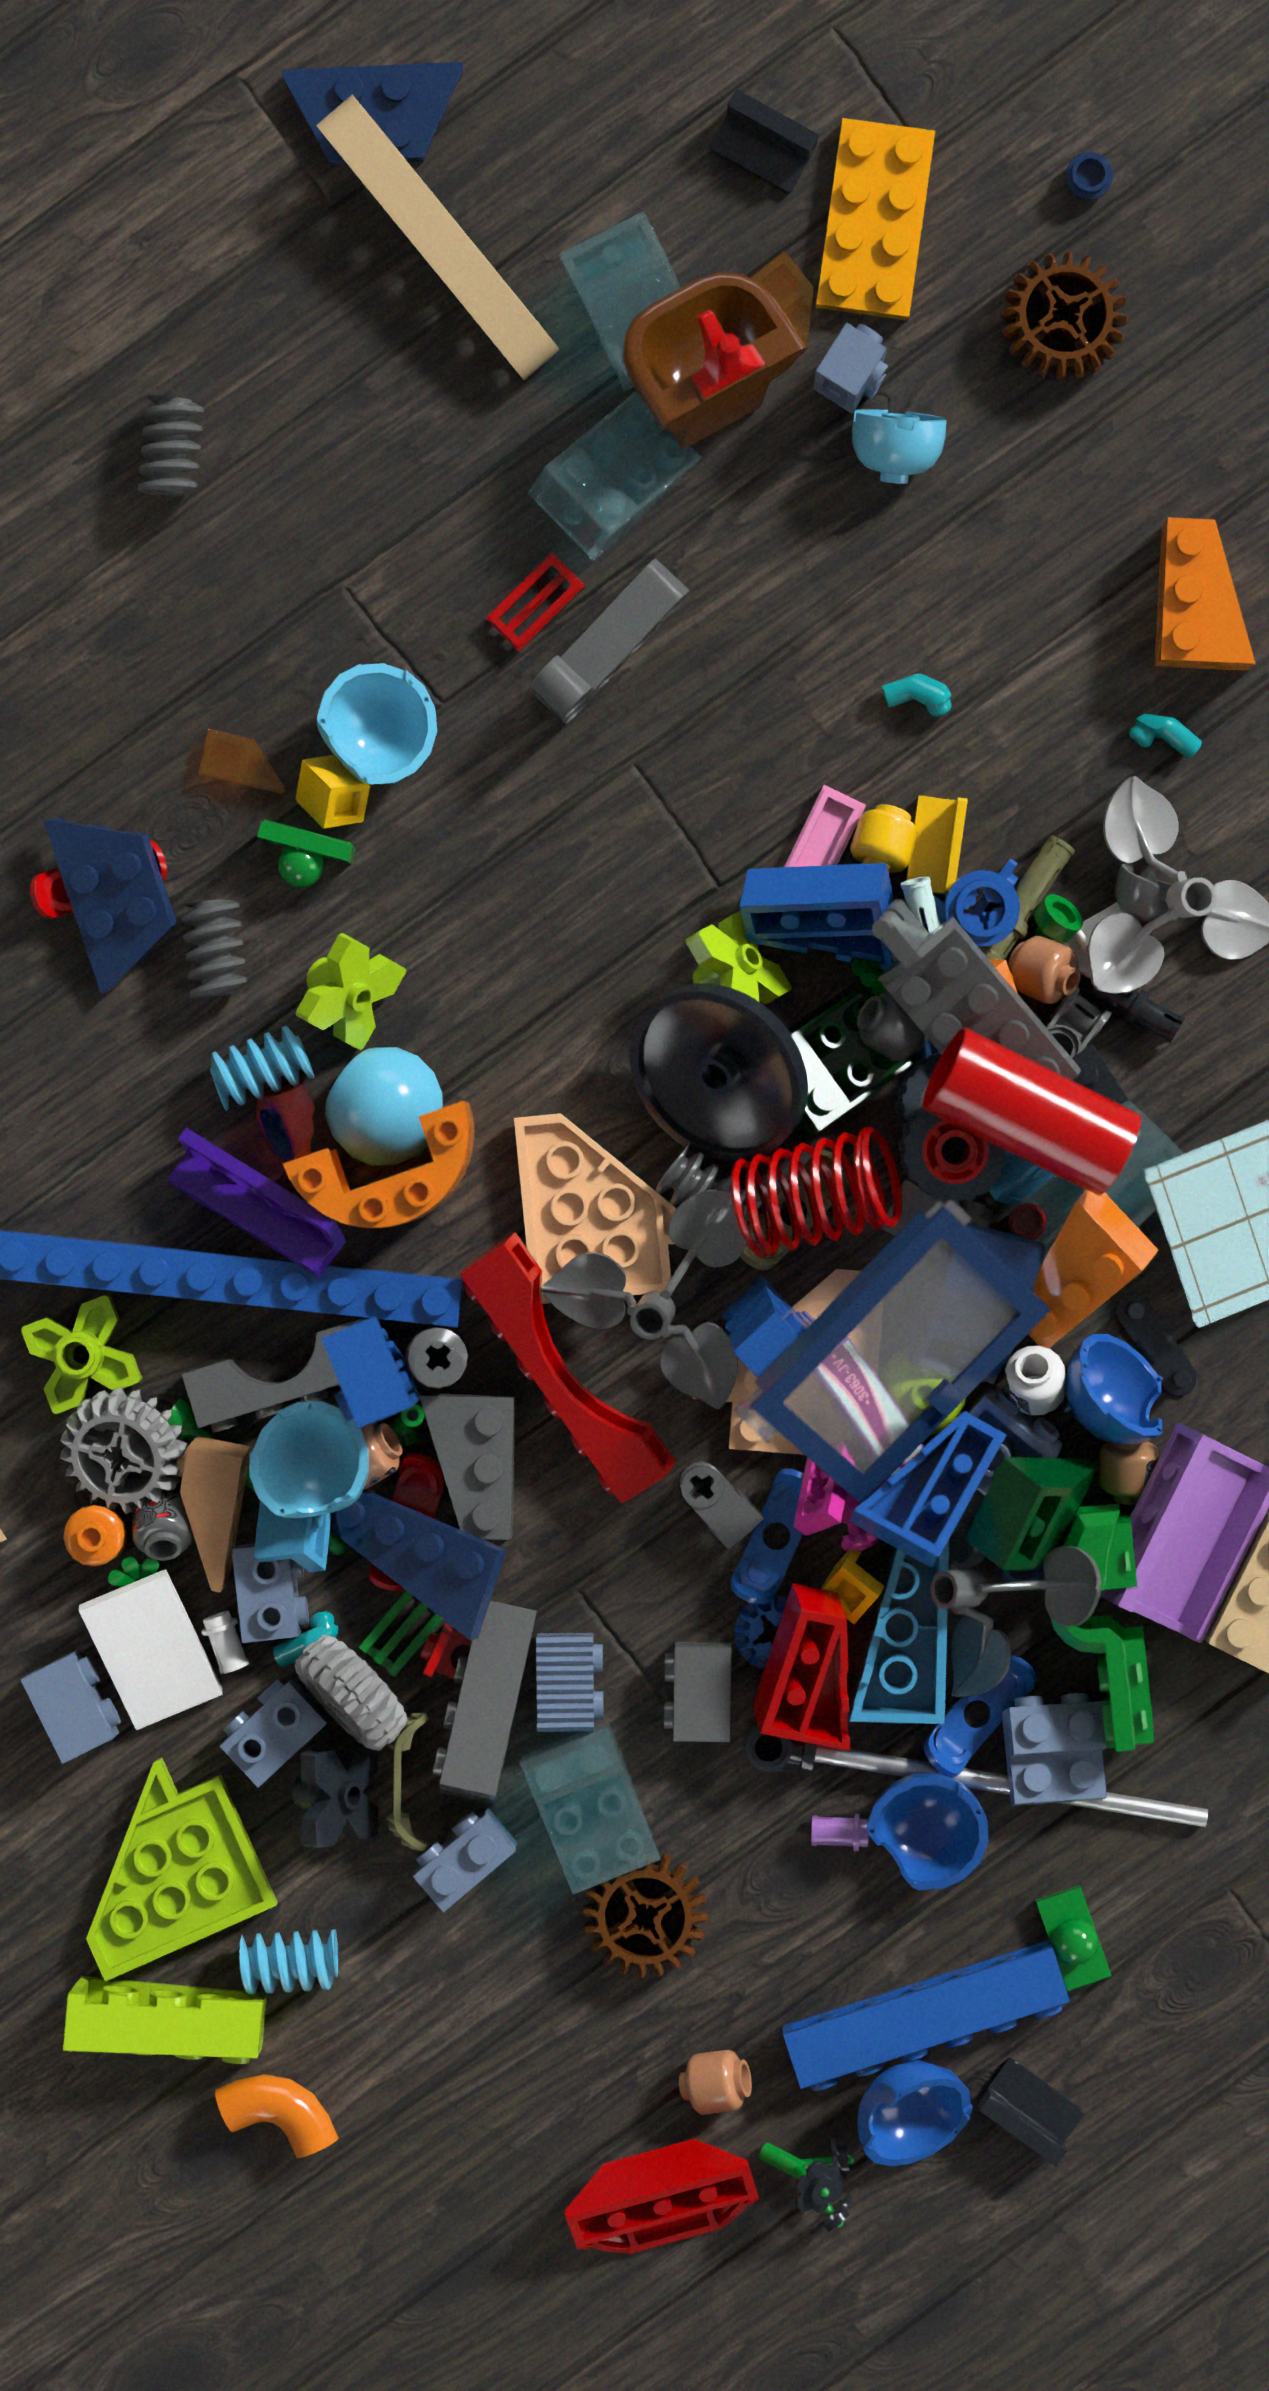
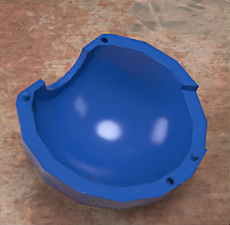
M1092 1334L1083 1340L1073 1352L1066 1374L1065 1392L1073 1417L1096 1438L1115 1445L1150 1442L1162 1434V1420L1158 1418L1150 1421L1149 1413L1153 1403L1161 1395V1380L1163 1378L1158 1376L1141 1354L1118 1338L1109 1334Z
M914 1773L893 1782L876 1800L866 1826L868 1835L877 1846L882 1845L890 1852L900 1868L901 1875L912 1888L917 1890L944 1889L964 1880L981 1863L989 1842L987 1817L977 1798L963 1783L938 1773Z
M917 2060L887 2068L868 2086L859 2104L857 2118L858 2135L864 2153L874 2163L890 2167L912 2164L934 2155L952 2142L965 2127L968 2120H970L973 2106L970 2101L969 2089L951 2070Z

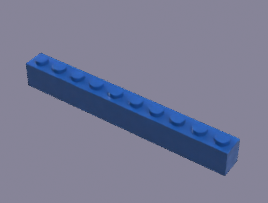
M0 1230V1279L365 1318L375 1316L377 1319L459 1327L461 1325L464 1287L463 1279L337 1265H329L321 1277L318 1278L290 1260Z

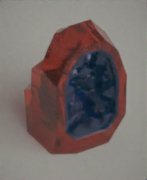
M300 1082L295 1086L290 1084L282 1087L279 1092L272 1091L257 1099L256 1118L270 1150L282 1164L309 1155L312 1152L311 1139L315 1132L312 1114L315 1111V1105L305 1082Z

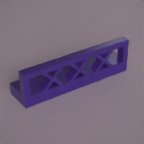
M185 1128L178 1140L185 1149L186 1154L167 1178L170 1184L320 1278L347 1241L337 1222L193 1131Z

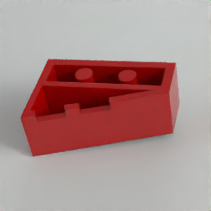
M792 1584L752 1704L760 1734L850 1751V1737L848 1734L849 1698L847 1695V1618L838 1592Z

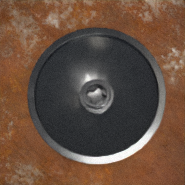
M696 983L684 985L660 997L643 1014L634 1030L630 1046V1065L637 1092L656 1123L684 1147L689 1145L688 1149L696 1153L701 1152L705 1157L716 1160L736 1162L739 1158L750 1161L758 1153L767 1155L777 1149L799 1125L808 1099V1078L801 1052L784 1024L768 1008L749 995L718 984Z

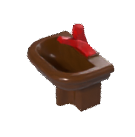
M717 272L692 281L650 304L635 316L623 337L622 359L631 382L661 429L665 430L668 428L680 448L684 450L760 408L769 383L787 371L795 363L796 359L807 350V347L777 300L761 283L742 274Z

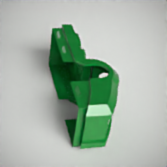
M1120 1503L1080 1506L1070 1525L1063 1545L1080 1548L1092 1557L1099 1569L1101 1591L1137 1587L1131 1512L1120 1513V1510H1118ZM1110 1615L1090 1616L1083 1624L1073 1627L1059 1625L1051 1618L1054 1630L1066 1644L1081 1652L1106 1653V1656H1098L1100 1691H1110V1693L1102 1694L1106 1747L1116 1748V1752L1135 1750V1745L1154 1743L1143 1626L1124 1628Z

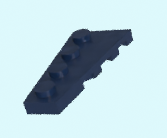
M365 1489L362 1490L360 1497L353 1504L339 1511L332 1512L330 1531L469 1640L478 1639L507 1551L506 1549Z

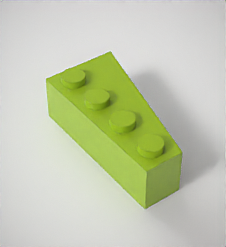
M81 1976L68 1993L63 2051L175 2055L177 2058L188 2060L202 2059L203 2056L222 2057V2061L226 2063L247 2064L250 2062V2058L257 2059L262 2050L267 1993L255 1992L254 1994H248L246 1991L110 1979L105 1982L104 1978Z

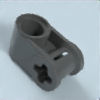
M1078 987L1072 994L1066 995L1060 1001L1045 1026L1071 1058L1090 1044L1112 1014L1108 1009L1101 1011L1079 995L1080 989Z
M703 1461L693 1462L681 1473L680 1487L682 1496L702 1518V1521L729 1550L765 1519L750 1500L738 1488H734L717 1468L710 1463ZM695 1475L701 1479L706 1478L708 1475L712 1478L709 1481L711 1492L705 1494L700 1490L693 1494L691 1492L693 1489L691 1478Z

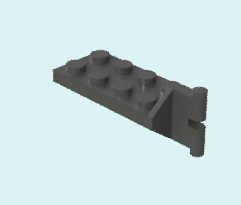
M895 899L873 924L872 932L874 936L881 939L898 959L880 975L878 980L941 1055L955 1033L960 1028L966 1027L1070 1080H1073L1080 1074L1081 1069L953 917L929 933L908 909L906 901Z

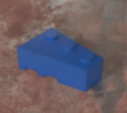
M887 863L748 869L739 906L748 942L806 954L808 947L837 953L836 960L851 962V957L853 956L881 962L880 969L885 970L896 962L897 957L872 932L873 924L894 900Z
M763 1276L759 1277L722 1313V1317L727 1321L725 1327L731 1333L728 1337L733 1352L757 1378L815 1320L805 1310L802 1313L796 1312Z
M375 1316L321 1338L342 1389V1392L336 1395L338 1405L346 1422L354 1419L357 1428L410 1408L420 1400L403 1355L392 1340L386 1342L389 1339L384 1328H380V1324Z
M964 1411L920 1450L901 1470H898L882 1487L867 1500L863 1501L853 1511L849 1522L933 1568L1006 1434Z

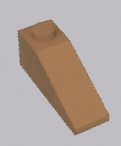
M196 1436L186 1451L178 1457L176 1466L179 1467V1472L181 1473L176 1474V1476L182 1477L180 1494L211 1591L221 1593L231 1577L233 1564L232 1549L236 1546L252 1447Z

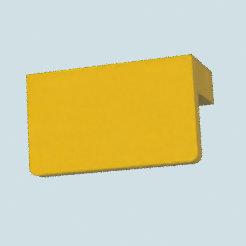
M918 796L914 820L918 837L908 865L906 881L929 876L933 894L946 895L957 879L967 798L958 797L957 800Z

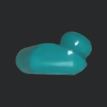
M914 674L881 686L888 708L914 699L926 705L930 715L939 717L947 714L952 706L949 699L951 692L948 687L924 674Z
M1143 714L1135 719V726L1129 730V737L1141 747H1149L1153 739L1157 737L1169 743L1186 759L1191 758L1202 744V741L1173 717Z
M327 1611L313 1614L309 1619L311 1630L300 1634L299 1637L291 1638L276 1645L273 1650L276 1662L282 1667L290 1666L296 1663L295 1661L301 1656L302 1651L312 1641H317L322 1635L336 1638L339 1627L334 1625L333 1614Z

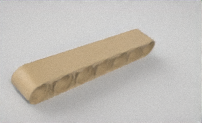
M353 95L348 97L316 125L523 380H526L560 351L551 337Z

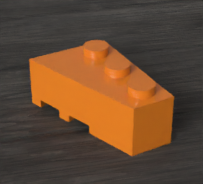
M1168 517L1161 526L1155 667L1249 671L1256 663L1216 521L1213 519Z
M1087 1190L1083 1192L1076 1201L1039 1269L1032 1292L1051 1309L1028 1333L1039 1346L1051 1348L1142 1272L1158 1251L1106 1193L1097 1196Z

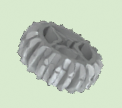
M122 1387L114 1389L110 1395L103 1390L98 1392L92 1400H84L77 1407V1412H74L68 1418L66 1424L68 1428L62 1433L60 1440L66 1445L61 1451L60 1459L71 1462V1465L66 1469L65 1476H77L80 1480L76 1485V1492L88 1489L92 1493L90 1504L97 1503L100 1499L106 1501L107 1509L115 1510L120 1504L124 1513L128 1514L133 1511L134 1504L140 1509L142 1508L144 1496L158 1503L162 1496L161 1491L173 1490L179 1484L180 1477L176 1476V1474L181 1472H179V1467L176 1465L178 1457L186 1451L187 1443L175 1439L181 1433L182 1425H169L167 1422L171 1417L172 1410L160 1413L155 1409L157 1397L151 1398L147 1403H144L141 1399L140 1389L133 1391L128 1397ZM100 1423H120V1427L117 1430L106 1429L104 1432L95 1430V1426ZM143 1470L153 1472L152 1476L143 1479L127 1478L130 1472L141 1473Z
M322 1635L317 1641H312L302 1651L301 1656L295 1661V1669L299 1675V1680L305 1685L306 1690L312 1694L315 1701L323 1707L325 1712L348 1735H352L358 1743L363 1744L366 1748L378 1751L387 1743L390 1744L399 1735L407 1722L403 1706L397 1701V1696L390 1691L388 1685L380 1679L377 1672L373 1671L365 1660L357 1656L354 1650H350L335 1637Z

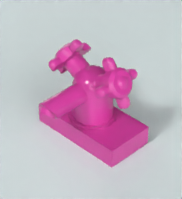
M844 1436L828 1441L850 1463L853 1462L856 1445ZM807 1457L793 1527L805 1536L843 1522L848 1525L849 1535L843 1536V1542H841L844 1550L862 1551L876 1545L878 1537L849 1522L853 1511L860 1503Z

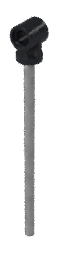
M757 1720L747 1727L744 1734V1748L749 1762L756 1769L764 1772L780 1770L811 1775L814 1762L902 1777H907L914 1773L942 1774L930 1762L854 1749L848 1751L778 1737L781 1741L779 1749L770 1755H764L755 1749L756 1741L765 1735L760 1734ZM964 1768L957 1777H951L963 1783L967 1788L1010 1795L1008 1775ZM1106 1792L1107 1798L1103 1800L1061 1802L1068 1805L1199 1827H1206L1208 1819V1809Z

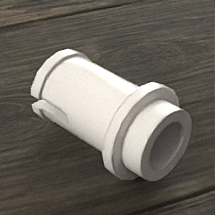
M223 1611L203 1620L205 1628L202 1630V1634L209 1637L220 1667V1673H229L248 1665V1658L245 1656L235 1625L238 1624L237 1618H232L229 1611Z

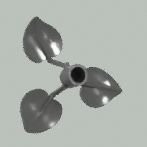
M713 1189L689 1197L679 1205L672 1215L669 1224V1237L676 1246L689 1251L663 1292H649L637 1304L631 1293L623 1291L627 1278L621 1265L610 1256L597 1252L580 1254L571 1259L544 1283L541 1291L559 1311L587 1327L606 1329L618 1325L625 1316V1301L628 1305L627 1314L631 1315V1327L641 1338L653 1340L661 1336L668 1338L670 1334H681L669 1339L662 1350L660 1364L664 1376L676 1389L684 1394L702 1400L715 1409H720L732 1392L738 1372V1356L733 1352L728 1337L729 1334L714 1323H703L692 1332L685 1325H670L675 1316V1305L670 1296L695 1256L707 1266L723 1267L736 1261L746 1247L735 1218L731 1191Z
M979 1488L975 1490L949 1538V1554L958 1564H952L950 1570L939 1571L931 1582V1596L939 1608L953 1609L954 1614L966 1615L955 1625L951 1639V1660L954 1675L951 1695L955 1697L976 1696L992 1690L1001 1683L1009 1669L1011 1651L1008 1637L1002 1631L993 1629L994 1620L992 1617L971 1608L978 1606L985 1600L988 1592L1046 1589L1045 1606L1047 1612L1057 1624L1067 1627L1078 1626L1086 1622L1092 1615L1101 1593V1577L1095 1561L1088 1553L1073 1546H1060L1047 1553L1043 1563L1046 1580L987 1583L983 1575L979 1574L976 1570L970 1569L984 1558L983 1553L965 1540L973 1523V1516L987 1494Z

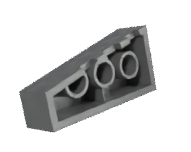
M490 1601L478 1639H472L469 1656L459 1655L454 1677L455 1683L462 1684L459 1701H449L443 1726L444 1729L452 1730L448 1749L438 1748L433 1769V1775L441 1776L440 1793L495 1805L497 1787L505 1760L510 1729L514 1719L537 1611Z

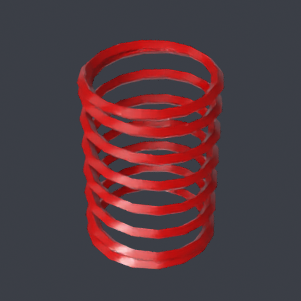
M870 1126L865 1127L858 1137L844 1132L838 1137L836 1143L823 1137L816 1143L814 1148L808 1144L800 1143L793 1153L779 1148L772 1158L761 1153L753 1157L751 1162L739 1158L732 1168L730 1177L731 1199L739 1231L752 1253L764 1259L768 1255L774 1256L779 1248V1241L787 1249L794 1252L800 1243L801 1235L806 1242L816 1246L822 1237V1229L826 1236L837 1242L843 1232V1223L849 1232L859 1236L864 1228L865 1218L869 1225L878 1231L882 1229L884 1224L894 1228L901 1218L902 1191L894 1157L883 1135ZM870 1137L878 1143L889 1172L893 1192L892 1219L886 1214L881 1181L869 1154L868 1145ZM847 1141L851 1142L854 1146V1171L842 1150L843 1144ZM824 1147H829L833 1151L832 1174L820 1155ZM803 1152L809 1153L811 1156L810 1177L799 1160ZM782 1157L790 1161L788 1180L777 1165ZM761 1162L769 1166L767 1186L756 1169L757 1165ZM841 1166L851 1189L856 1214V1226L851 1219L842 1186ZM742 1167H745L747 1170L745 1192L748 1215L752 1231L760 1248L754 1242L742 1209L739 1191V1174ZM819 1169L826 1183L833 1207L834 1230L829 1223L823 1204ZM797 1173L808 1197L812 1213L813 1236L808 1230L803 1216ZM776 1178L786 1199L791 1219L792 1242L787 1236L781 1220L777 1201ZM754 1184L758 1190V1194L762 1202L766 1228V1240L760 1226L758 1213L756 1209ZM870 1203H871V1205H872V1207H873V1209H874L875 1214L877 1215V1219L875 1218V1216H874V1214H873V1211H872V1208H871V1206H870Z

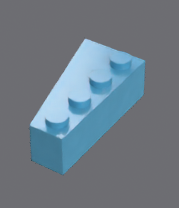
M949 1539L933 1568L894 1547L884 1581L885 1587L881 1592L849 1707V1721L945 1724L947 1609H941L934 1603L931 1596V1582L936 1573L949 1570Z

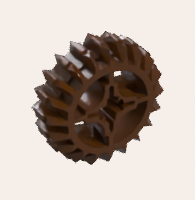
M1065 252L1062 265L1058 266L1052 253L1047 254L1044 258V271L1035 261L1029 262L1027 270L1031 279L1020 273L1014 276L1013 282L1020 291L1014 289L1006 290L1004 299L1014 306L1002 308L1000 312L1001 319L1015 322L1003 328L1002 336L1004 338L1018 336L1019 338L1012 343L1009 352L1015 355L1025 349L1027 354L1021 363L1022 367L1025 369L1029 368L1034 360L1040 362L1041 365L1037 375L1041 378L1046 376L1049 366L1056 368V381L1060 382L1064 381L1066 368L1070 367L1075 379H1082L1084 376V362L1094 373L1098 372L1102 365L1097 354L1104 359L1112 360L1116 352L1109 343L1121 344L1125 337L1120 330L1114 327L1125 326L1128 322V315L1114 312L1126 305V297L1121 295L1110 296L1120 284L1118 279H1111L1104 284L1101 279L1104 277L1107 267L1102 264L1094 273L1090 272L1087 269L1091 263V257L1087 255L1082 258L1079 266L1072 265V252ZM1052 283H1073L1086 289L1088 293L1085 291L1077 296H1069L1064 294L1058 285L1053 286ZM1038 290L1043 297L1042 304L1046 310V316L1039 321L1037 326L1030 330L1026 318V306L1028 300ZM1098 304L1102 317L1101 332L1090 344L1085 336L1087 330L1083 325L1082 317ZM1058 308L1063 313L1077 310L1070 322L1072 325L1069 326L1065 320L1051 324L1052 320L1055 319ZM1052 337H1059L1065 340L1070 348L1075 347L1077 351H1055L1044 346L1039 341L1044 342Z
M646 1849L644 1851V1863L636 1864L633 1851H628L625 1854L626 1868L622 1869L619 1862L612 1858L608 1861L609 1869L613 1874L612 1877H609L600 1870L594 1875L596 1882L603 1888L587 1887L585 1896L597 1902V1904L583 1905L582 1915L596 1918V1920L584 1924L583 1930L585 1934L589 1935L600 1933V1936L591 1942L590 1947L595 1952L608 1946L609 1950L603 1957V1963L607 1966L612 1964L618 1956L622 1958L619 1968L621 1974L626 1975L630 1964L635 1963L638 1964V1978H645L647 1973L646 1965L654 1964L655 1973L660 1977L665 1974L663 1961L666 1959L669 1960L675 1969L682 1967L681 1958L677 1953L679 1950L686 1956L693 1957L695 1955L696 1949L687 1940L688 1938L696 1941L704 1940L705 1932L701 1928L694 1926L693 1923L702 1924L708 1922V1912L695 1910L694 1908L705 1904L707 1897L705 1893L690 1894L699 1885V1879L697 1876H693L685 1881L681 1880L687 1870V1865L684 1862L679 1863L673 1871H670L668 1867L671 1855L668 1853H664L660 1864L656 1865L652 1864V1850ZM637 1878H653L669 1885L671 1889L667 1891L664 1889L656 1894H648L643 1892L637 1883L634 1884L632 1880ZM619 1887L624 1894V1899L629 1908L619 1918L618 1923L609 1927L606 1918V1906L611 1895ZM681 1900L685 1913L684 1920L678 1933L670 1940L662 1923V1917L672 1909L674 1903ZM636 1901L639 1905L646 1904V1909L649 1905L656 1908L653 1911L654 1927L651 1922L644 1923V1918L641 1923L635 1919L637 1916ZM633 1934H643L658 1947L638 1949L623 1943L619 1939L623 1936L627 1938Z

